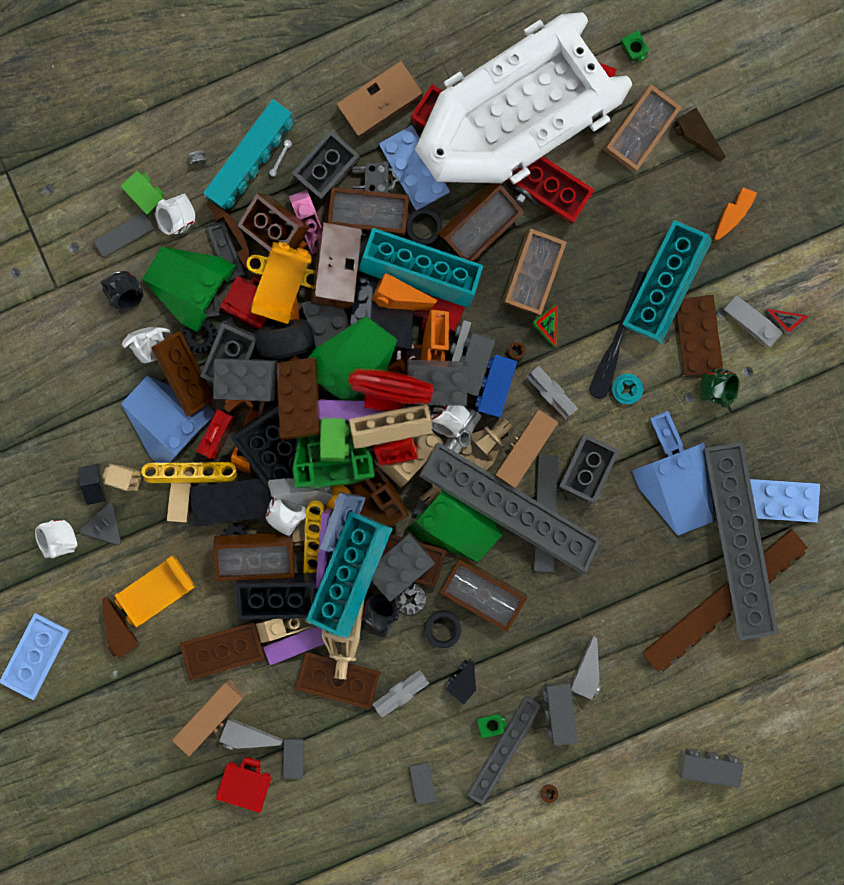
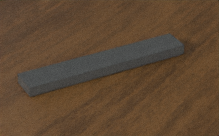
M539 455L537 502L556 513L558 456ZM535 546L534 571L554 572V557Z
M525 695L466 795L484 805L543 706L541 703Z

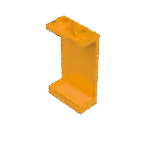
M284 242L273 243L251 304V312L286 324L289 323L292 306L307 265L311 262V255L308 254V251L297 248V250L292 249L290 245Z
M172 555L133 584L115 594V603L120 610H125L127 613L125 617L130 625L138 627L196 586L175 555Z

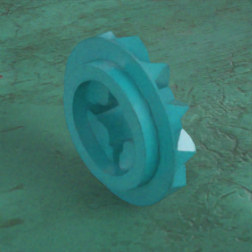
M622 374L613 382L612 392L615 399L620 403L633 404L641 398L643 384L633 374ZM623 383L627 386L634 384L631 394H621L622 390H624Z

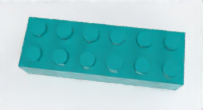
M272 99L203 192L208 200L225 212L227 209L231 210L237 202L235 200L239 193L242 195L248 188L247 182L250 178L254 179L260 171L258 169L262 162L265 164L271 156L270 151L273 147L277 148L280 145L284 132L288 133L293 127L294 118L289 110Z
M676 220L673 221L623 322L626 329L662 344L712 242L709 234Z
M372 228L358 271L378 278H382L387 273L425 294L469 308L477 289L483 265Z
M349 512L307 616V622L336 636L349 638L393 528L362 514Z

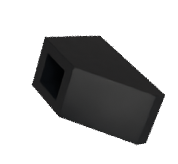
M471 658L469 661L464 660L458 667L459 673L456 676L452 675L446 681L448 685L446 690L463 705L476 691L474 661Z

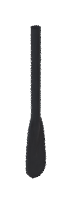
M639 271L613 343L605 352L591 382L589 390L594 398H605L610 390L618 363L620 343L626 330L623 322L646 276V273Z

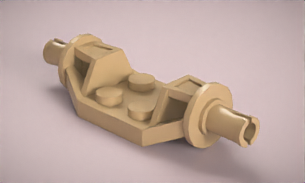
M503 419L493 430L485 426V430L472 434L471 443L466 447H462L459 455L487 470L494 464L500 447H504L501 438L513 426L509 424L506 428H503L508 423L506 419ZM432 484V487L420 498L424 501L430 496L425 502L429 506L441 492V489Z
M364 600L349 638L336 636L324 629L322 630V639L330 653L329 658H335L337 661L334 678L347 679L348 662L356 661L354 656L359 643ZM335 642H341V654L339 655Z

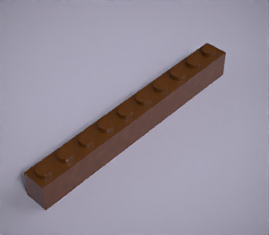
M789 529L763 551L769 584L776 579L774 575L779 571H786L791 566V561L794 559L799 560L806 554L805 550L808 547L792 529ZM728 581L642 651V654L658 672L668 669L672 665L670 662L674 658H681L686 653V648L690 645L693 647L702 640L700 637L704 633H711L716 628L715 624L720 620L724 622L731 616L730 612L733 610Z

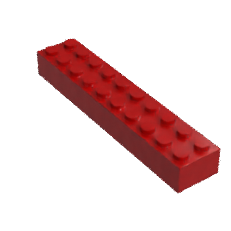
M431 84L412 113V122L423 129L425 128L437 98L442 92L441 89ZM544 156L526 166L530 174L517 183L513 184L509 178L505 180L506 183L524 188L540 205L571 225L595 190ZM518 168L517 170L512 172V176L521 171L522 168Z

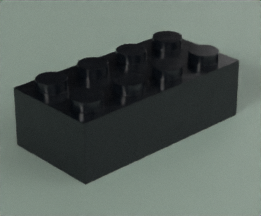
M261 478L190 487L194 526L266 517L268 505L271 501V492Z
M295 573L294 578L236 580L238 619L307 618L317 594L316 573Z

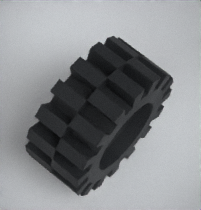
M207 319L202 324L201 328L205 329L208 334L206 341L203 343L194 341V330L187 326L183 328V337L191 351L196 353L211 351L218 334L214 324Z

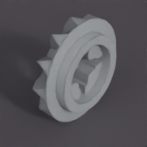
M416 584L409 585L395 597L396 606L405 614L418 613L426 602L423 589ZM404 593L410 596L412 594L417 593L414 597V601L417 605L412 604L411 602L404 605L406 603L405 601L407 600V598L405 597L406 595Z

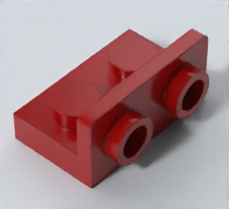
M410 437L374 445V452L380 466L418 459V444Z

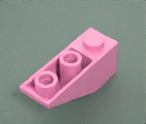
M306 189L289 196L296 216L310 227L305 235V239L311 254L317 253L319 231L322 226Z

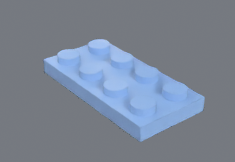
M413 125L382 141L379 143V146L394 170L395 175L399 177L398 180L406 194L409 195V200L415 210H419L449 194L450 191L445 182H437L415 151L420 138Z
M750 479L757 518L818 523L820 484Z
M34 613L0 679V683L35 700L70 630Z

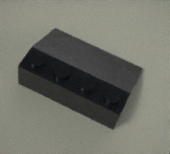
M357 271L351 325L367 316L397 339L394 351H411L414 310L388 309L378 305L371 298L381 278Z
M276 402L230 437L269 490V480L294 478L293 464L299 439L282 440L280 438L279 403Z

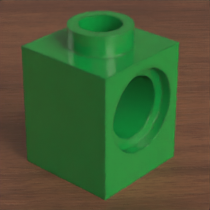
M639 30L621 39L620 45L630 63L634 61L639 63L647 58L646 55L649 52V48ZM633 44L638 45L640 52H633L630 46Z
M499 712L477 717L481 738L503 734V728H507L505 717H501ZM490 720H495L498 722V726L496 729L490 730L487 727V723Z

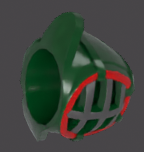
M724 368L706 371L700 383V401L728 407L738 397L740 380L736 373Z

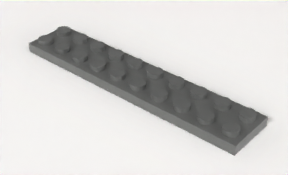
M439 442L435 444L420 474L421 478L582 574L587 572L601 541L600 539Z
M743 442L704 448L738 639L740 641L777 635L778 629Z

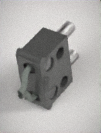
M384 161V163H365V166H353L352 168L353 173H365V186H353L352 189L371 191V187H375V190L372 192L390 193L395 183L399 181V177L395 175L394 170L390 168L387 161ZM375 167V171L371 172V168ZM390 171L392 172V176L395 178V180H393V182H392V186H391V187H390Z

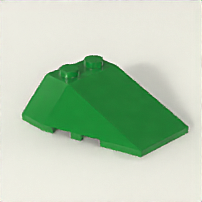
M161 246L142 280L181 324L198 333L207 318L205 310L222 282L228 283L237 266L219 256Z
M365 316L338 335L330 338L324 344L316 347L308 358L314 357L317 360L318 383L341 401H365L366 394L351 389V384H348L350 372L353 373L355 369L387 371L397 339L369 317Z
M345 422L346 425H349V436H345V444H349V454L345 456L344 462L320 461L321 435L298 439L293 464L295 488L316 489L346 485L374 477L372 457L367 448L354 449L349 422Z
M441 490L422 514L418 513L406 527L407 530L420 540L475 562H479L503 535L493 520Z

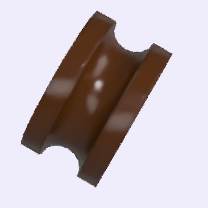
M521 342L512 343L508 349L510 357L521 359L526 353L525 345ZM519 345L522 354L515 356L513 355L514 350L512 347Z
M547 784L541 789V797L545 802L552 803L558 798V790L554 785ZM549 788L551 791L552 789L555 791L550 799L548 796L547 798L544 796L547 793L546 789Z

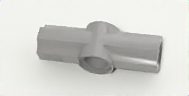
M540 366L527 376L533 386L539 390V394L550 406L552 405L565 420L578 409L564 394L565 391L556 381H552Z
M467 408L470 415L465 422V426L460 430L459 436L456 438L447 437V441L444 446L458 454L462 447H466L471 443L472 431L481 419V415L471 408Z
M418 670L405 681H400L389 689V692L375 701L373 706L379 715L384 717L396 707L402 706L412 699L413 695L427 686L429 682L421 670Z

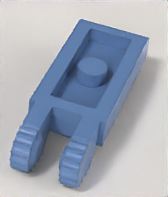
M668 411L650 418L667 457L673 455L671 451L678 449V452L684 451L683 443Z

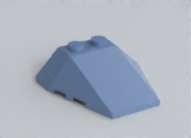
M148 375L121 403L150 458L156 463H172L178 457L177 454L202 428L208 425L216 413L208 405H205L192 415L186 416L172 387Z
M704 443L631 470L638 489L646 496L677 536L714 522L713 496Z

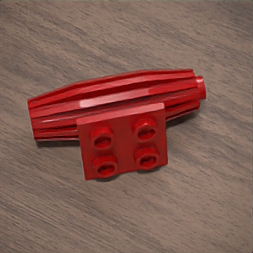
M355 369L353 373L350 372L348 377V384H351V389L366 394L364 408L389 412L404 409V403L429 404L432 398L433 385L412 376L383 370Z

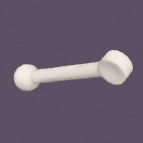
M290 140L284 142V148L274 168L269 171L270 176H276V170L287 149L292 146Z

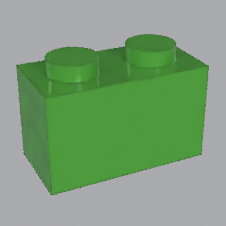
M136 171L121 185V188L150 217L156 211L158 202L164 199L163 196L165 194L158 186L154 188L150 184L152 180L145 172L140 174Z
M321 418L320 461L344 462L345 456H348L349 444H345V436H349V425L345 424V419Z

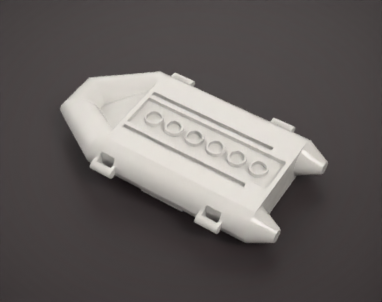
M583 12L561 14L545 25L541 20H538L524 29L527 37L469 75L464 77L461 72H458L443 82L447 89L439 94L415 148V151L437 182L502 183L509 178L515 184L530 174L526 166L587 126H590L592 131H596L610 121L606 114L623 103L632 87V82L628 76L608 77L580 37L588 23V19ZM540 28L542 29L541 31L537 32L536 34H532V33H534L535 31L539 30ZM460 80L462 81L461 83L457 84L456 86H454V87L452 86V85H454L455 83L459 82ZM599 115L602 116L600 119L593 123L594 118H596ZM518 168H522L521 171L512 176V172H514Z

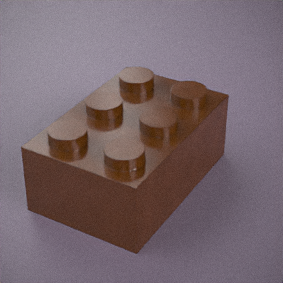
M256 193L237 225L268 251H271L274 242H284L290 245V248L296 250L310 228L270 195Z

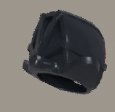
M128 271L116 272L100 282L103 288L102 292L108 298L109 304L119 309L120 314L133 310L143 299L142 285Z
M384 594L370 596L363 606L362 629L373 635L385 638L394 621H397L399 617L397 608L394 606L395 601L392 600L390 602Z

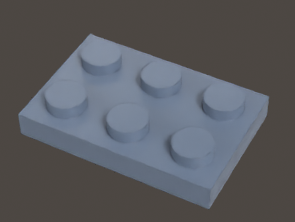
M339 493L335 500L333 513L328 520L327 530L322 537L320 549L334 552L349 512L360 514L365 497Z

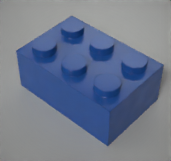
M494 355L493 359L489 358L486 368L489 374L488 377L484 376L480 388L483 389L482 396L478 395L475 407L478 408V413L498 419L501 417L517 361Z

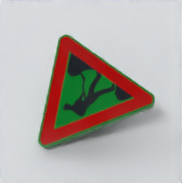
M556 304L552 305L533 322L534 326L552 347L557 346L558 306Z

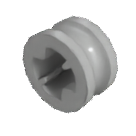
M195 151L189 153L188 155L191 157L190 164L206 162L207 158L204 157L206 152Z

